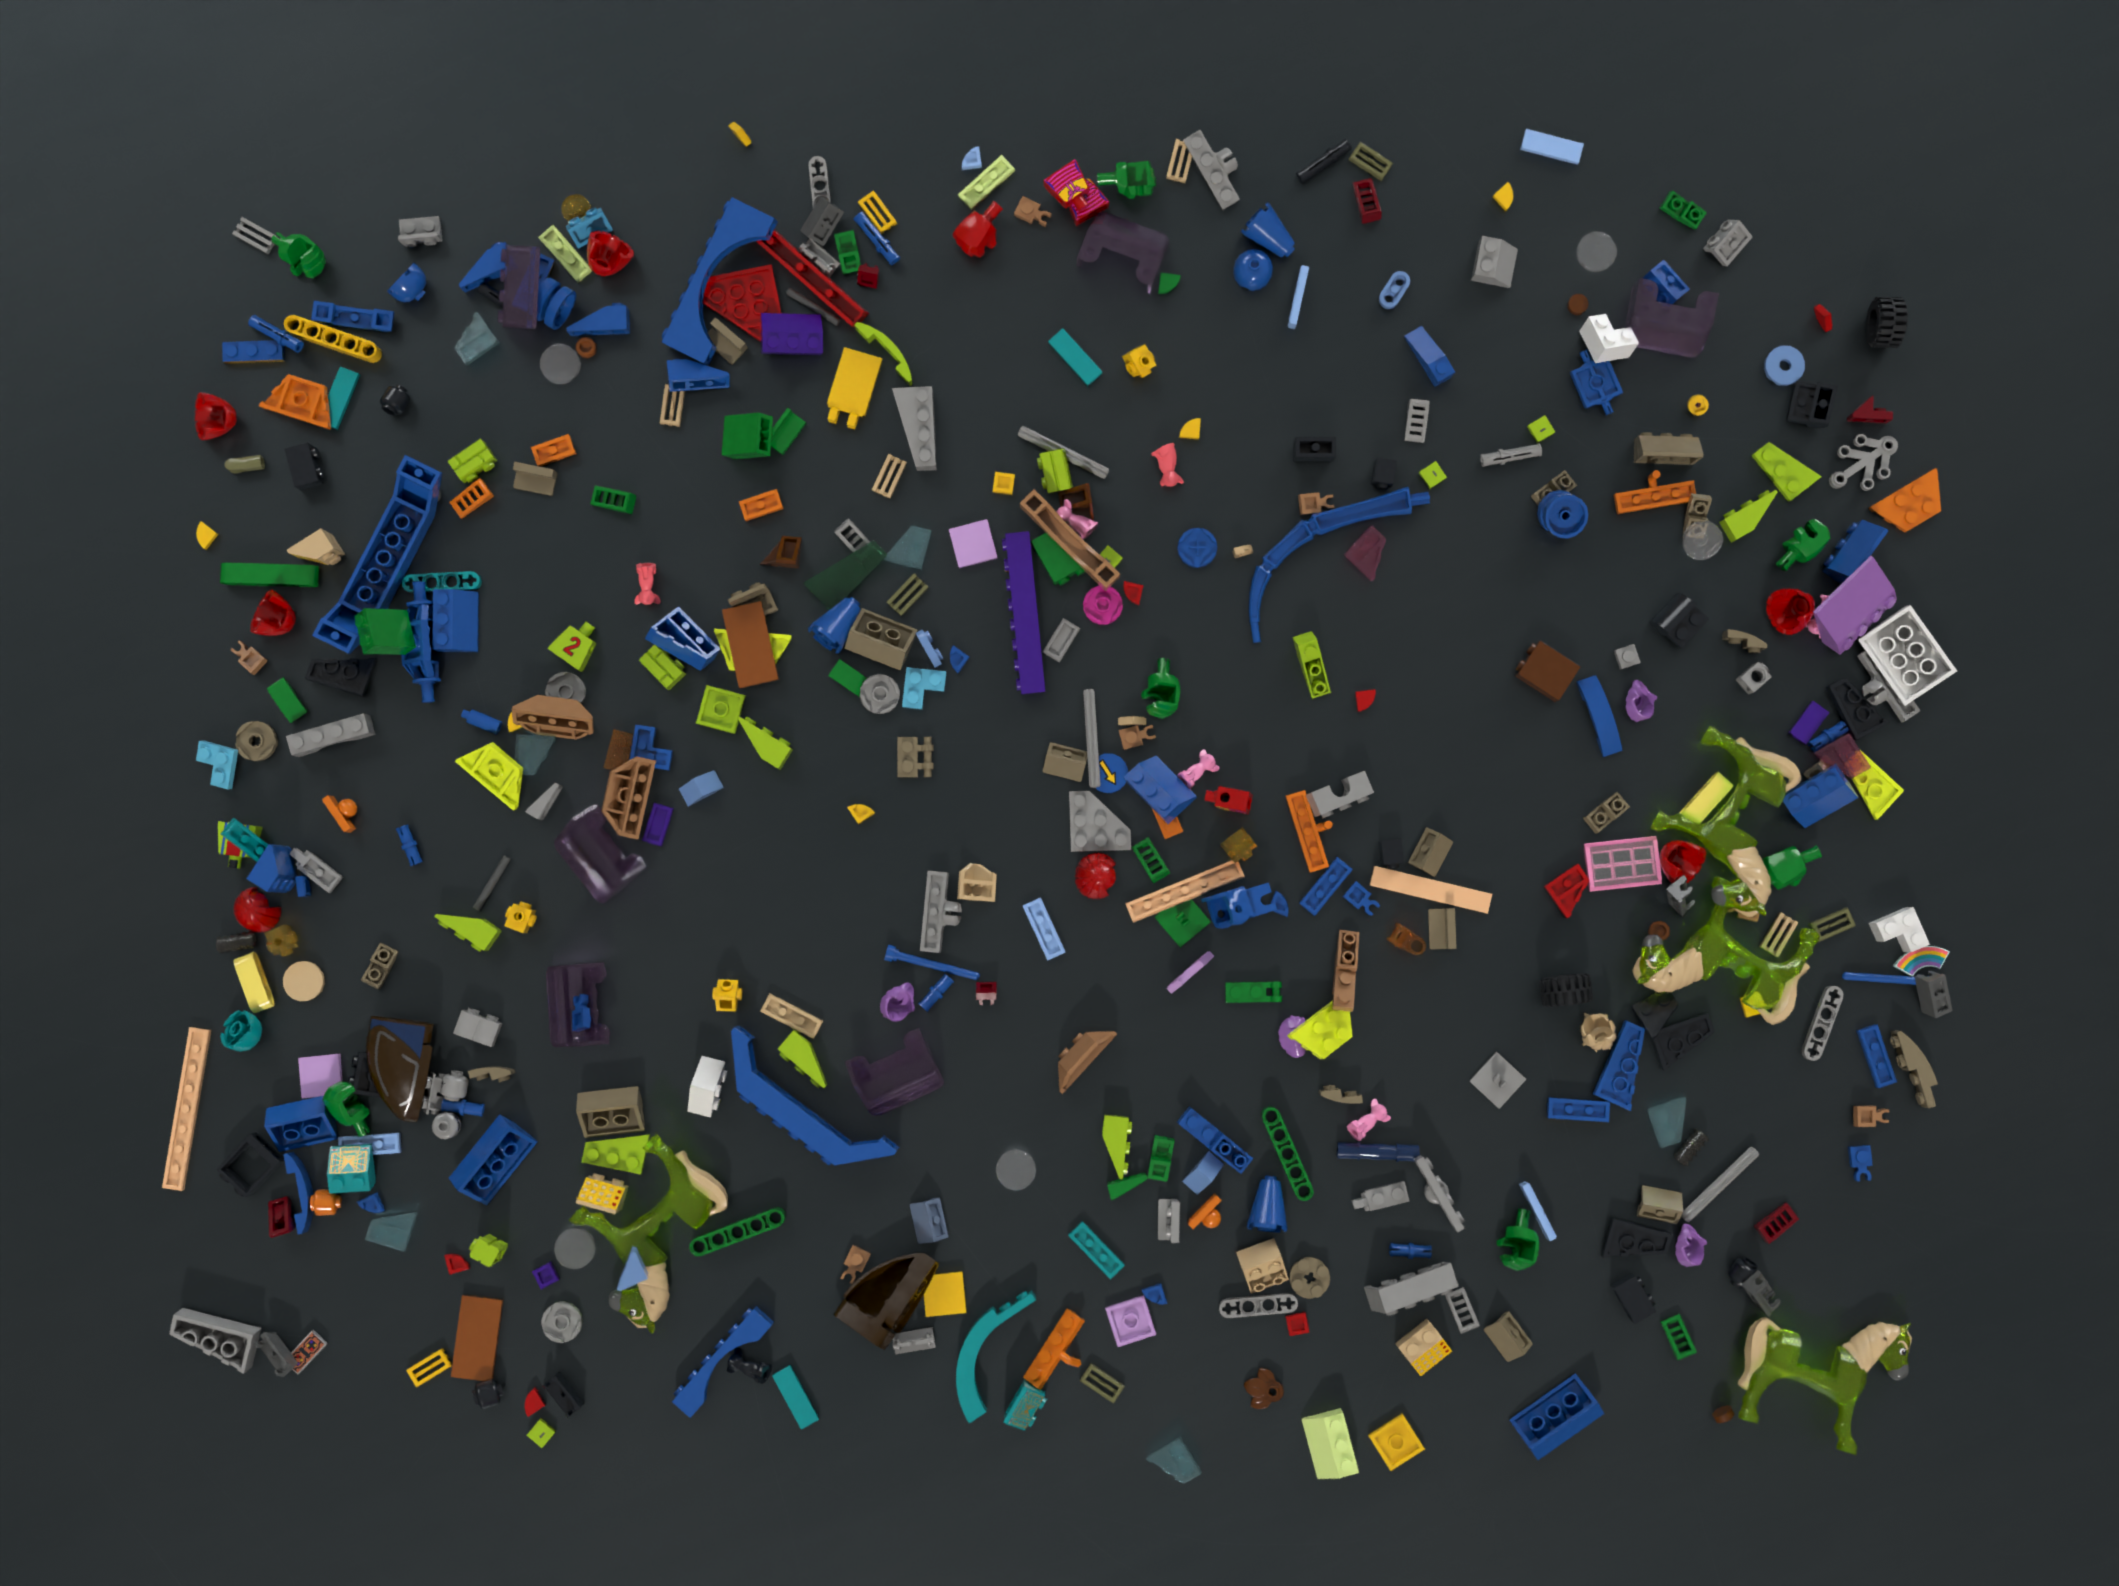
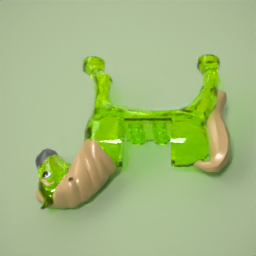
M1709 726L1701 743L1706 746L1717 745L1725 749L1734 757L1738 764L1739 775L1734 792L1722 808L1706 823L1693 822L1680 813L1668 816L1660 811L1650 829L1658 832L1669 828L1677 829L1702 841L1705 848L1716 859L1726 864L1736 877L1730 883L1717 885L1711 890L1713 902L1717 905L1735 908L1736 911L1746 917H1753L1758 913L1765 916V904L1772 891L1770 886L1771 878L1756 849L1757 840L1735 827L1740 818L1739 810H1745L1750 801L1748 793L1778 808L1786 792L1799 784L1801 775L1798 767L1786 757L1773 752L1755 749L1744 738L1739 737L1737 740H1734L1729 734L1721 733L1715 727ZM1784 777H1787L1789 779V782L1787 784Z
M1714 877L1711 885L1712 889L1717 885L1723 884L1726 903L1724 906L1714 903L1712 914L1706 925L1696 931L1687 941L1681 952L1670 958L1664 947L1663 940L1658 935H1648L1643 939L1641 956L1637 959L1632 970L1638 984H1643L1645 987L1659 993L1673 992L1700 979L1707 981L1719 965L1724 968L1730 967L1735 970L1734 973L1738 977L1749 978L1754 975L1742 1002L1758 1010L1767 1023L1774 1025L1787 1019L1794 1009L1798 981L1810 968L1806 961L1813 954L1814 945L1818 943L1820 936L1811 929L1802 928L1799 933L1800 945L1796 953L1783 963H1771L1757 957L1724 930V918L1732 906L1728 895L1732 889V884L1724 878Z
M657 1134L642 1148L647 1153L658 1155L669 1172L671 1183L667 1194L654 1208L624 1228L613 1226L605 1218L604 1214L601 1212H589L584 1206H581L569 1218V1221L575 1226L587 1225L602 1234L613 1245L624 1264L627 1261L632 1246L637 1248L648 1271V1279L637 1283V1288L622 1291L616 1289L610 1292L608 1301L609 1306L613 1310L627 1316L637 1328H647L651 1334L654 1333L655 1322L667 1308L670 1294L668 1274L665 1271V1261L668 1257L647 1235L651 1237L659 1229L660 1222L662 1220L667 1222L673 1216V1212L689 1226L698 1229L709 1216L722 1212L728 1207V1195L724 1186L710 1173L692 1164L685 1151L674 1154L672 1148L666 1145ZM712 1201L716 1203L714 1207H712Z
M1767 1317L1758 1319L1750 1326L1744 1348L1745 1370L1742 1377L1738 1380V1386L1746 1390V1393L1742 1397V1407L1738 1418L1758 1424L1759 1416L1756 1407L1766 1387L1777 1379L1794 1380L1809 1386L1836 1402L1838 1416L1833 1425V1430L1839 1439L1836 1449L1856 1455L1857 1444L1851 1436V1422L1856 1401L1866 1385L1867 1374L1876 1361L1879 1360L1884 1364L1889 1376L1895 1381L1904 1379L1908 1375V1353L1912 1341L1908 1330L1911 1323L1900 1327L1883 1322L1868 1325L1865 1329L1851 1337L1849 1342L1836 1347L1831 1372L1829 1373L1819 1369H1810V1366L1798 1363L1801 1349V1337L1798 1333L1779 1328Z

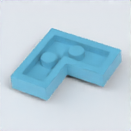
M906 667L902 707L922 710L925 690L945 692L947 672Z
M204 740L199 741L196 761L213 765L210 785L232 789L238 750Z

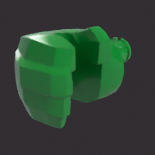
M1150 161L1116 163L1115 172L1097 173L1098 186L1116 184L1118 192L1129 199H1134L1135 195L1150 196L1153 193V188L1156 186V177Z
M279 232L275 233L279 238L275 235L272 236V243L279 247L278 254L280 259L291 265L290 270L293 275L299 276L304 272L307 278H314L322 273L326 258L320 247L311 239L301 234H291L285 237Z
M1811 519L1806 522L1804 529L1799 527L1794 530V537L1783 542L1782 545L1786 553L1776 562V565L1778 567L1783 565L1780 569L1787 571L1795 560L1805 563L1816 557L1830 540L1828 527L1816 519ZM1805 530H1806L1813 538H1811L1810 536H1808L1807 533L1805 532Z
M1159 658L1157 660V673L1148 676V688L1141 693L1142 699L1157 700L1152 704H1148L1146 710L1150 715L1164 719L1175 713L1178 708L1180 683L1178 678L1169 674L1170 659H1166L1165 662V658Z
M1817 845L1803 852H1799L1795 846H1791L1765 857L1763 863L1771 878V885L1780 890L1787 885L1797 886L1807 872L1805 863L1821 858L1822 855Z
M339 1081L328 1087L322 1100L330 1114L340 1124L344 1126L353 1125L359 1137L365 1136L364 1130L367 1133L370 1132V1128L364 1120L368 1116L370 1109L356 1101L358 1096L353 1094L355 1089L352 1084Z
M1527 1209L1517 1210L1516 1226L1506 1227L1505 1237L1497 1240V1246L1512 1249L1513 1253L1511 1255H1500V1259L1504 1266L1515 1271L1533 1266L1539 1251L1538 1234L1528 1228L1531 1211Z

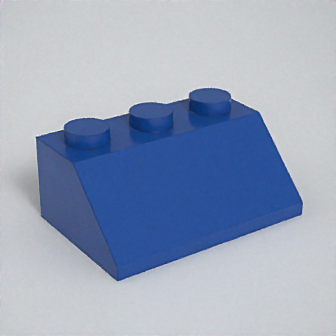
M1864 520L1857 523L1853 522L1846 531L1848 533L1846 538H1842L1836 544V552L1833 555L1830 554L1824 561L1825 567L1822 572L1839 584H1842L1872 555L1889 530Z
M433 589L432 649L437 652H478L479 592Z
M1157 756L1138 763L1124 776L1128 785L1167 824L1173 821L1197 798Z
M1837 763L1792 788L1781 797L1792 816L1804 828L1859 798Z
M269 844L247 879L266 892L287 893V891H291L296 883L294 881L295 877H297L294 858L289 855L292 849L289 846Z
M323 1096L266 1108L264 1127L279 1152L338 1139L336 1120L326 1108L322 1100Z

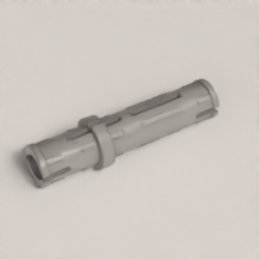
M1538 443L1509 450L1498 449L1497 452L1481 454L1480 461L1483 467L1493 464L1504 465L1505 462L1542 456V448Z

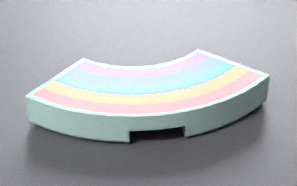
M1925 946L1914 952L1904 953L1894 963L1893 967L1909 976H1913L1923 967L1931 966L1940 969L1950 951L1940 947Z

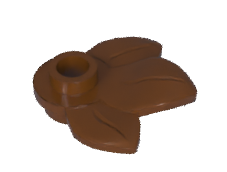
M1259 1368L1258 1378L1249 1379L1244 1383L1246 1391L1251 1396H1254L1251 1401V1407L1255 1409L1267 1408L1271 1402L1279 1401L1284 1395L1283 1386L1275 1380L1274 1374L1265 1368ZM1271 1388L1276 1389V1395L1270 1393Z

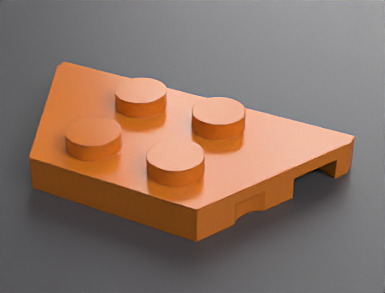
M288 374L281 384L271 391L272 395L265 402L261 401L259 404L261 408L319 427L331 429L328 390L324 385Z
M1935 468L1868 509L1871 512H1876L1885 521L1894 524L1896 528L1904 533L1941 512L1938 470Z

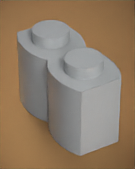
M473 1008L462 1010L453 1033L493 1047L503 1024L498 1022L499 1018L489 1014L486 1017L479 1015L480 1011Z

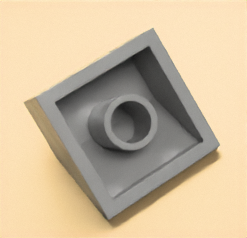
M1482 236L1478 242L1471 281L1510 288L1518 249L1502 239Z

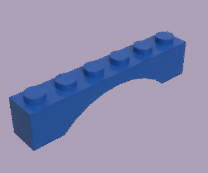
M757 1306L753 1310L749 1308L742 1315L744 1320L740 1325L735 1323L728 1331L730 1336L727 1340L721 1339L714 1347L717 1351L712 1356L708 1354L701 1362L703 1367L699 1371L694 1370L687 1379L690 1382L685 1387L681 1385L674 1392L673 1395L676 1397L672 1402L689 1418L693 1416L707 1399L709 1379L719 1360L740 1345L759 1341L773 1325L774 1321Z

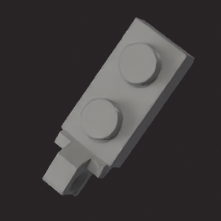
M294 848L289 854L297 860L295 864L298 867L297 869L328 893H331L343 878L308 850L304 853L300 849Z
M1405 1181L1364 1190L1365 1192L1361 1193V1198L1351 1200L1354 1209L1364 1207L1365 1211H1373L1409 1202Z

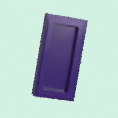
M1811 701L1788 734L1803 745H1806L1829 712L1815 701Z
M658 803L653 804L642 841L663 846L674 808Z

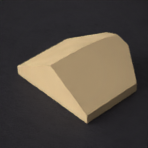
M969 863L959 871L957 899L995 902L997 875L981 864Z

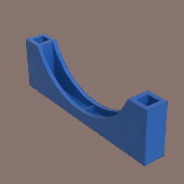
M733 197L725 203L723 208L724 214L715 224V233L713 237L708 239L705 246L707 249L704 255H701L697 261L698 268L695 274L693 273L688 280L689 286L687 291L681 294L679 299L680 305L671 315L670 320L672 322L669 328H666L662 334L663 344L709 366L717 349L708 335L703 317V299L709 278L717 265L733 250L754 241L770 240L778 224L775 218Z

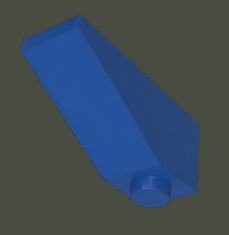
M497 242L490 249L486 250L459 283L460 288L465 293L481 286L484 282L488 283L519 269L506 242Z
M612 303V306H605L568 326L567 332L570 336L630 334L629 309L623 303Z
M1422 326L1404 336L1434 387L1454 375L1455 370L1447 357Z
M688 359L667 360L669 392L729 388L730 376L728 372Z

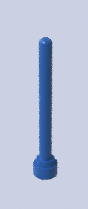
M888 945L884 960L892 962V960L897 961L898 959L973 980L980 978L978 972L899 952L896 946Z
M1844 972L1842 974L1844 980L1916 985L1915 977L1855 972Z

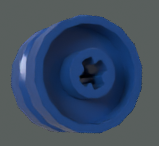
M551 277L547 278L538 287L530 302L529 315L538 321L544 320L546 326L557 330L569 317L576 301V292L567 286L561 288V284Z
M1556 490L1548 493L1538 505L1537 512L1539 523L1545 530L1559 538L1567 539L1583 531L1589 515L1583 500L1565 490Z

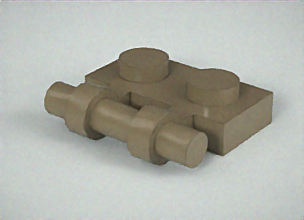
M897 737L898 778H918V770L924 769V777H932V769H934V763H932V751H934L932 737H924V745H918V737ZM918 752H924V763H918Z

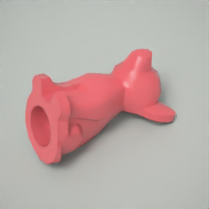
M1174 443L1166 444L1151 453L1152 456L1157 458L1159 469L1163 473V477L1160 480L1161 486L1172 487L1177 483H1184L1182 477L1175 472L1177 455Z
M637 564L636 570L639 574V585L642 591L636 596L635 604L650 605L653 602L660 604V597L651 590L654 582L653 576L656 574V564Z

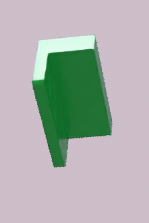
M790 408L785 410L772 428L771 447L782 455L785 454L806 425V422L795 415Z

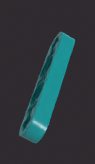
M472 571L410 574L402 580L404 590L413 594V589L407 585L411 583V579L415 582H420L421 578H423L422 581L426 582V593H433V589L473 591L480 588L482 584L480 575ZM461 576H463L462 579L470 580L471 576H473L477 581L473 582V586H471L470 583H462ZM433 577L436 578L437 585L431 589L428 588L427 581ZM456 577V586L448 587V578Z

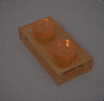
M613 730L603 768L613 770L628 761L634 734Z

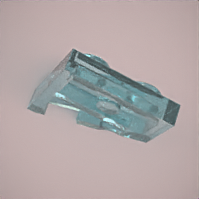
M478 312L474 313L469 328H465L462 338L454 347L467 366L499 344V341Z
M911 526L887 553L884 560L922 570L932 531Z
M516 734L514 760L523 767L522 775H536L540 764L545 760L549 749L556 741L555 736Z
M1684 1096L1647 1109L1661 1148L1681 1142L1686 1107V1097Z
M413 1212L371 1220L365 1240L399 1251H406L417 1213Z
M1181 1437L1156 1450L1146 1458L1150 1463H1155L1164 1472L1173 1475L1175 1479L1183 1484L1202 1473Z

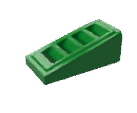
M595 485L590 505L632 514L636 495ZM602 491H603V492H604V496H603L602 503H600L599 501H600L601 493H602ZM610 493H611L612 495H611L610 503L607 504V503H608V499H609V495H610ZM618 495H619L620 497H619L618 505L615 506V505H616V501H617V497H618Z
M1149 837L1132 846L1153 883L1170 874ZM1148 845L1150 846V849L1146 850L1141 854L1139 853V851L1143 848L1147 847ZM1151 853L1155 854L1154 856L1144 861L1143 858H1145L1146 856L1150 855ZM1158 859V863L1148 868L1147 865ZM1160 867L1163 868L1162 870L1158 871L1157 873L1152 874L1153 871L1159 869Z
M1143 1172L1108 1182L1107 1186L1111 1200L1118 1198L1148 1179L1146 1173Z
M1680 1314L1661 1321L1677 1361L1697 1353ZM1675 1322L1679 1323V1326L1668 1329V1325ZM1682 1330V1334L1672 1337L1671 1333ZM1683 1337L1686 1341L1676 1345L1674 1342ZM1688 1345V1350L1679 1353V1348Z

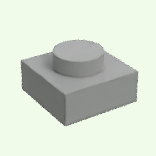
M1634 644L1614 650L1620 670L1641 663Z

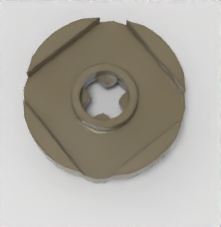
M250 721L243 724L236 733L235 746L238 753L245 759L253 761L269 758L279 743L274 729L267 723ZM254 736L256 738L260 737L259 745H252L254 742L252 738Z
M1305 1257L1292 1265L1289 1272V1281L1291 1287L1299 1296L1308 1299L1318 1298L1329 1287L1330 1274L1328 1268L1321 1260L1315 1257ZM1312 1272L1315 1280L1306 1283L1307 1279L1304 1276Z

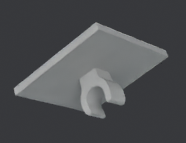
M1495 1052L1469 1082L1500 1109L1524 1083L1526 1078L1498 1052Z

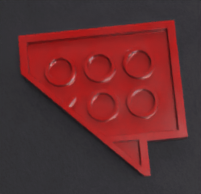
M772 264L711 276L706 285L703 305L761 342V313L782 314Z

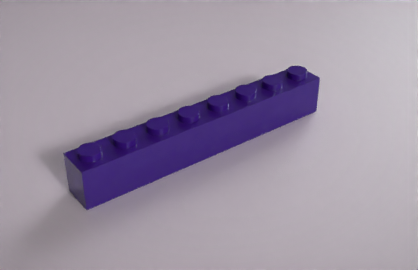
M1029 531L1006 533V538L1002 539L1003 551L1007 550L1008 558L1004 559L1005 571L1009 570L1010 576L1009 579H1006L1007 591L1011 590L1012 596L1011 599H1008L1009 611L1013 610L1014 616L1013 619H1010L1011 631L1015 630L1016 636L1015 639H1012L1013 651L1017 650L1018 658L1014 659L1015 671L1019 670L1020 678L1016 679L1017 691L1021 690V694L1045 692L1030 534Z

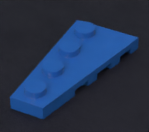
M1624 1020L1593 1091V1095L1631 1111L1632 1107L1631 1099L1635 1090L1634 1082L1635 1076L1638 1073V1059L1642 1050L1644 1028Z

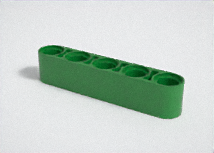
M221 563L220 584L319 587V566Z
M1272 1106L1265 1107L1261 1112V1119L1292 1190L1298 1199L1307 1201L1313 1196V1187L1281 1114ZM1271 1110L1275 1111L1276 1118L1273 1121H1267L1265 1118L1266 1113ZM1278 1129L1284 1131V1137L1281 1140L1274 1138V1132ZM1285 1148L1292 1150L1290 1158L1282 1157V1151ZM1293 1167H1299V1176L1292 1177L1290 1170ZM1304 1185L1307 1186L1309 1189L1308 1193L1305 1196H1300L1298 1193L1299 1188Z
M774 1207L702 1234L692 1240L689 1246L690 1251L695 1256H703L777 1228L786 1220V1212L781 1207ZM773 1212H778L781 1215L780 1222L772 1220L771 1214ZM754 1219L762 1222L761 1229H755L752 1226ZM736 1226L743 1230V1235L740 1237L733 1233V1229ZM715 1234H721L724 1237L722 1244L714 1240ZM696 1241L704 1243L705 1249L703 1251L696 1249Z

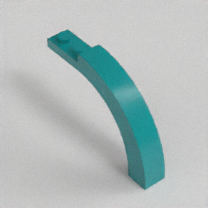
M1032 1290L1028 1293L1026 1291L1020 1293L1016 1297L1017 1300L1012 1304L1007 1302L999 1308L1000 1312H997L994 1306L987 1310L975 1322L963 1342L957 1362L956 1387L961 1408L969 1423L987 1411L978 1392L975 1380V1363L980 1347L987 1336L998 1325L1036 1300Z

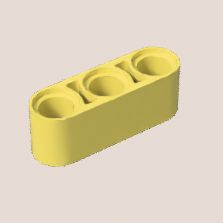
M1716 772L1679 814L1694 828L1697 827L1732 789L1733 784L1720 772Z
M251 952L234 959V966L251 1011L255 1014L275 1006V1001L258 955L255 952Z

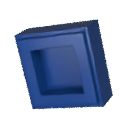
M295 877L298 897L311 896L309 877Z

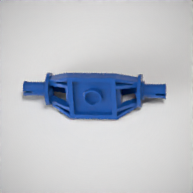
M420 581L412 583L414 600L406 603V606L409 607L407 612L416 647L406 655L401 656L402 665L412 676L413 683L421 685L422 703L435 702L433 684L441 682V678H439V662L431 661L432 650L429 641L430 628L428 623L433 622V601L426 599V582ZM417 667H421L424 677L421 675Z

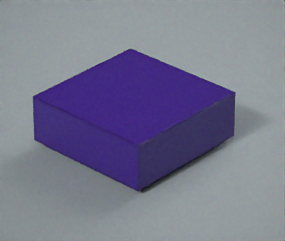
M551 1261L532 1271L540 1289L560 1280Z

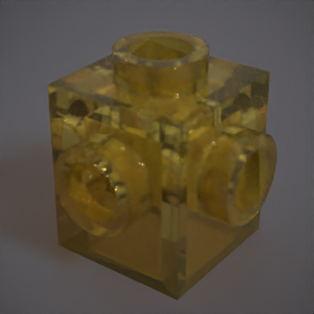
M1243 827L1220 844L1234 863L1240 859L1243 861L1247 860L1253 855L1251 851L1257 847Z
M281 925L264 933L268 941L266 942L267 948L273 955L285 957L294 953L293 949L298 947V937L289 925Z

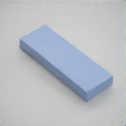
M1526 129L1520 150L1578 165L1584 144Z
M1304 265L1301 266L1287 325L1291 329H1295L1308 275L1309 267Z
M1041 897L1023 905L1047 961L1065 953V949Z
M400 1132L368 1134L362 1137L358 1135L338 1137V1146L372 1144L373 1155L402 1152Z
M1526 1181L1520 1183L1519 1186L1545 1238L1549 1241L1556 1239L1557 1236L1530 1183Z

